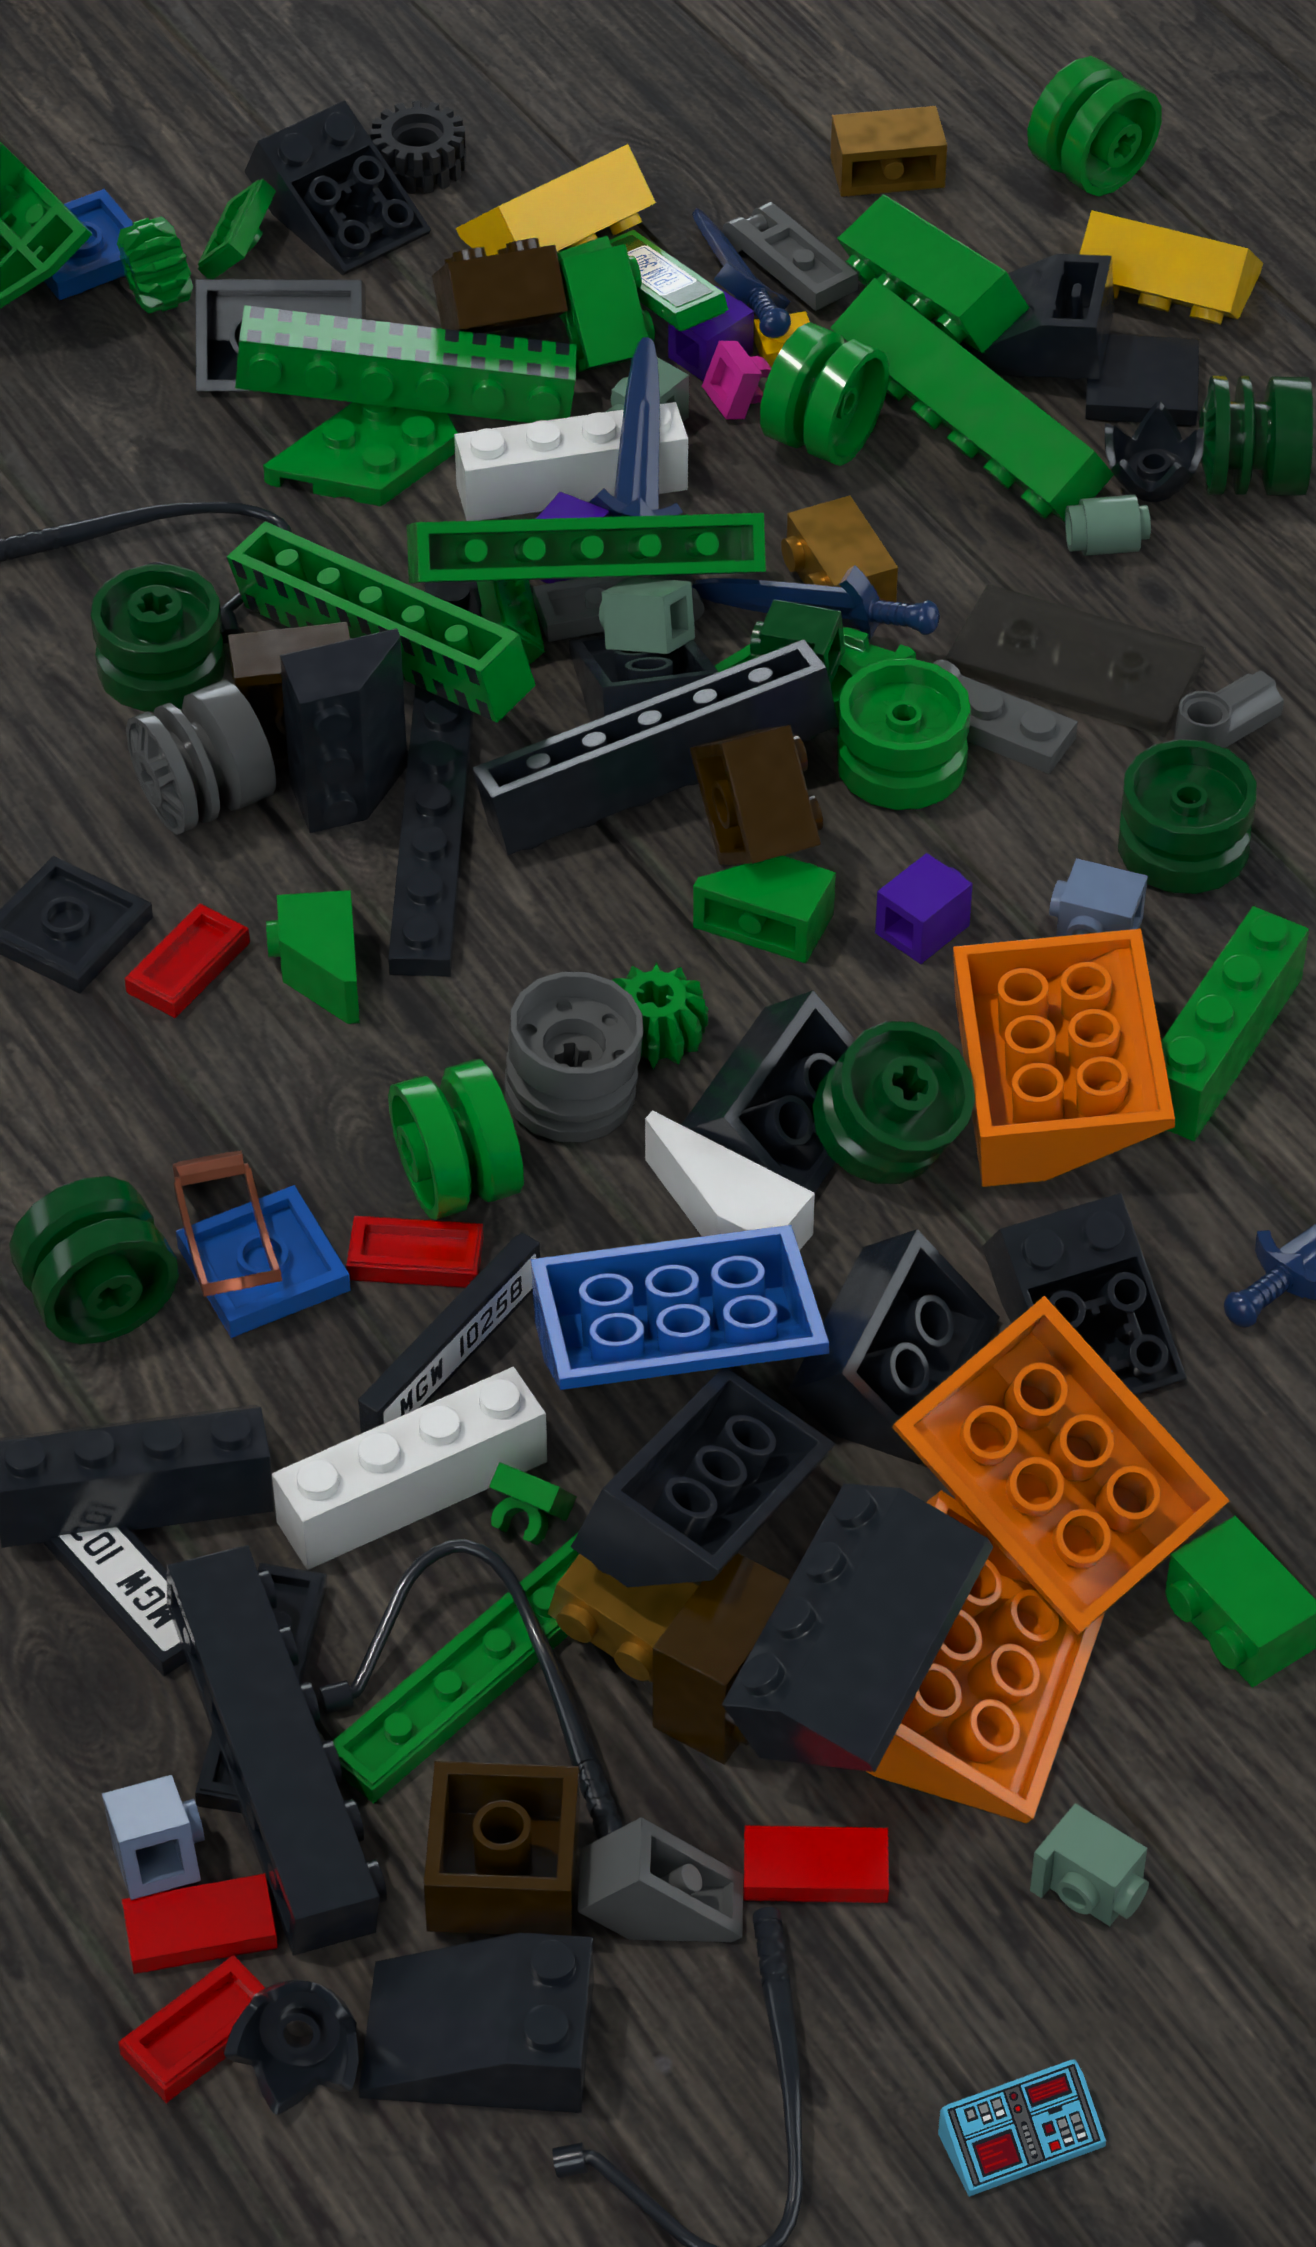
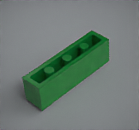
M884 194L837 238L849 256L845 263L859 273L858 280L862 284L867 286L876 278L930 322H935L940 330L958 344L964 341L981 353L990 347L1030 308L1007 271Z
M1252 906L1161 1041L1175 1116V1127L1168 1131L1195 1142L1300 983L1304 968L1309 928Z

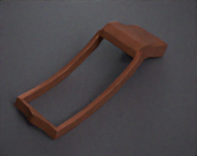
M242 1150L179 1161L172 1164L177 1202L203 1296L282 1281L280 1267L267 1232L252 1171L248 1163L243 1162ZM244 1174L256 1223L271 1271L208 1283L195 1242L182 1186Z

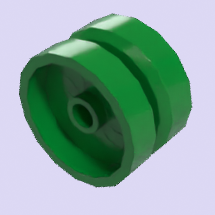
M1093 56L1076 59L1055 75L1044 88L1035 104L1027 128L1028 148L1035 159L1052 170L1065 174L1070 182L1085 192L1095 196L1113 193L1129 182L1147 160L1156 143L1162 124V106L1154 93L1137 82L1124 78L1120 71L1103 60Z
M811 322L798 327L786 340L777 355L765 383L760 405V425L764 436L796 449L805 445L808 454L838 466L850 462L863 448L869 438L884 404L889 383V361L886 352L854 339L844 343L842 335Z
M912 658L886 659L863 667L849 678L839 697L838 722L840 732L837 736V765L839 776L850 792L870 804L893 810L921 809L945 800L960 787L967 770V736L970 728L971 714L968 691L955 675L942 667Z
M473 1059L445 1068L440 1088L427 1076H418L390 1086L388 1093L389 1114L399 1156L409 1184L421 1208L430 1219L437 1220L465 1211L472 1190L485 1202H493L521 1193L524 1185L523 1162L513 1120L501 1088L492 1071L482 1059Z

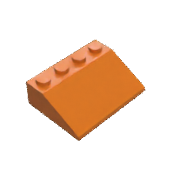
M1141 928L953 947L955 1001L963 1057L973 1078L975 1103L972 1110V1120L982 1187L1047 1181L1175 1127L1174 1110Z
M1045 1296L892 1426L1077 1635L1169 1558L1171 1553L1178 1550L1230 1501Z
M941 1490L926 1503L987 1537L993 1545V1549L875 1772H866L877 1778L1019 1822L1028 1823L1034 1819L1105 1612L1077 1635L956 1499Z

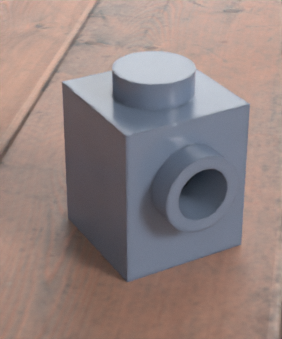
M1076 858L1068 881L1058 880L1052 894L1049 915L1058 917L1056 937L1139 929L1144 914L1148 876Z
M172 1775L102 1793L113 1850L131 1900L201 1881L194 1843L205 1840L200 1815L194 1799L181 1801Z

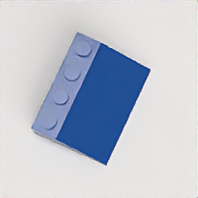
M792 1225L530 1259L537 1333L544 1362L560 1390L829 1354V1341Z

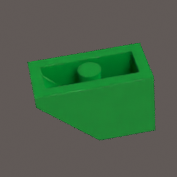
M782 855L698 877L693 885V928L806 964L834 915L836 872Z
M351 890L277 895L278 920L266 921L268 958L281 957L283 983L345 1023H360Z

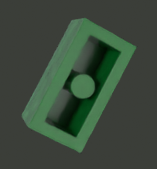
M626 244L559 260L568 309L567 312L563 313L569 343L577 345V373L632 360L637 343L643 337H648L654 342L655 331L652 318L647 310L641 309L637 289L641 288L642 285L640 268L636 258L628 256Z
M1236 1516L1231 1517L1170 1554L1165 1595L1171 1609L1184 1622L1191 1621L1210 1642L1211 1648L1221 1664L1228 1669H1235L1252 1688L1316 1649V1599Z

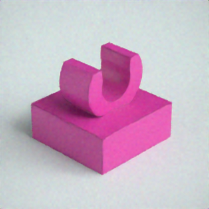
M719 341L702 388L725 419H745L750 404L762 401L763 392L759 388L758 383L760 378H768L771 366L763 357H749L738 341Z

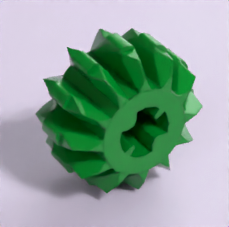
M160 216L150 220L149 218L132 222V226L120 229L117 241L120 251L119 257L123 264L124 274L129 282L130 290L133 291L137 304L149 314L159 310L164 312L178 307L177 304L190 300L193 289L190 278L191 272L180 239L176 236L174 226Z
M658 962L655 963L651 971L643 972L631 966L627 979H612V981L632 995L642 1013L643 1039L640 1058H647L654 1069L659 1059L667 1058L679 1065L684 1051L698 1052L699 1043L702 1041V1034L705 1033V1027L708 1026V1007L705 1006L700 981L686 980L682 967L669 973L663 972Z

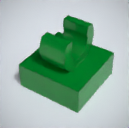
M499 1462L489 1487L509 1498L502 1500L495 1507L491 1517V1525L506 1532L513 1516L524 1511L529 1516V1525L525 1530L523 1539L538 1545L545 1538L548 1531V1519L545 1513L567 1521L577 1496L559 1486Z

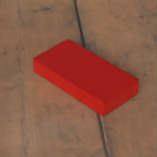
M200 903L124 978L126 993L176 1018L250 943L249 928Z
M354 1216L346 1270L349 1273L350 1280L466 1288L479 1274L484 1239L483 1224Z
M744 1826V1901L888 1903V1828Z
M265 1873L159 1892L133 1900L130 1898L122 1899L133 1974L278 1948Z
M233 1955L118 2041L120 2055L163 2101L168 2103L226 2058L224 2052L233 2025L254 1995L265 1989V1987Z

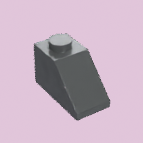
M641 1817L580 1849L578 1912L629 1940L734 1942L742 1938L743 1874Z

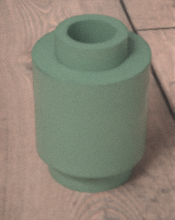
M1135 494L1080 499L1079 505L1066 506L1065 532L1068 549L1070 552L1082 551L1084 556L1139 552L1141 540L1150 539L1151 534L1148 506H1139Z

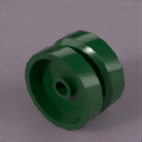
M148 564L121 572L105 582L94 596L91 609L93 638L96 642L97 673L105 692L121 705L144 712H154L156 707L167 703L182 709L185 695L217 683L224 677L225 651L224 640L221 635L220 599L213 585L197 572L176 565Z
M1178 739L1155 744L1135 756L1124 775L1122 810L1118 833V852L1126 868L1130 872L1147 875L1148 885L1174 893L1197 894L1219 889L1238 877L1249 858L1251 825L1254 821L1257 782L1248 765L1226 748L1197 740Z
M886 1021L864 1030L819 1083L813 1103L816 1133L828 1155L849 1174L874 1184H902L923 1175L969 1123L975 1103L972 1073L960 1051L939 1032L915 1022Z
M110 1176L82 1178L54 1189L35 1202L16 1224L9 1243L12 1263L23 1284L32 1292L34 1305L46 1327L58 1339L79 1345L106 1342L130 1333L154 1317L170 1299L179 1278L177 1258L164 1235L155 1227L154 1217L141 1194L129 1182Z

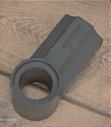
M1260 670L1253 675L1246 674L1215 693L1195 691L1187 694L1181 699L1179 704L1174 740L1206 741L1226 748L1282 714L1284 699L1276 688L1275 680Z

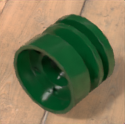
M1227 376L1210 377L1207 397L1201 408L1199 428H1203V447L1200 463L1205 475L1207 495L1224 494L1228 470H1232L1233 486L1236 495L1247 494L1253 470L1262 471V481L1266 495H1306L1312 466L1314 425L1312 385L1309 377L1272 376L1269 378L1263 402H1255L1249 376H1240L1238 378L1234 402H1230Z

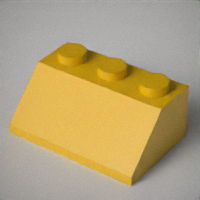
M627 144L457 227L456 230L459 237L471 248L485 247L486 256L498 254L497 250L506 248L507 243L530 238H538L540 247L556 245V250L559 251L565 247L569 249L598 239L595 233L608 226L614 236L641 223L642 220L638 212L656 202Z
M1093 210L1090 213L1079 254L1112 256L1114 299L1118 298L1119 290L1140 295L1139 305L1169 312L1171 303L1192 308L1190 317L1221 325L1223 316L1239 319L1263 266V262L1245 247Z

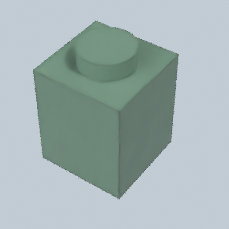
M629 577L601 592L602 601L599 608V620L604 628L606 649L668 654L695 638L691 581Z

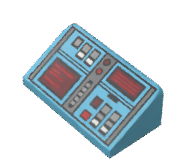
M1075 2059L947 2104L940 2110L938 2135L969 2197L1106 2146V2139L1084 2074Z

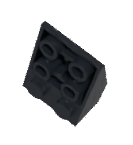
M345 100L257 141L244 171L252 184L258 179H264L276 190L268 207L272 215L342 276L429 234L431 228Z
M1055 254L1009 272L1010 278L1030 308L983 353L964 341L959 344L997 375L1100 379L1115 308L1112 256Z
M1121 1193L1001 1228L982 1246L1002 1306L1011 1323L1045 1296L1135 1396L1187 1379Z

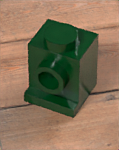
M773 599L765 621H757L753 628L750 653L752 656L760 657L804 639L826 666L831 686L845 653L841 611Z

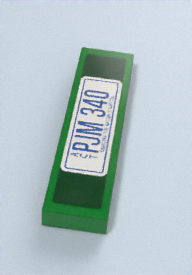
M635 230L609 240L612 247L626 244L628 256H634L638 262L642 279L641 288L637 289L640 303L679 331L689 329L726 313L725 311L728 310L723 291Z

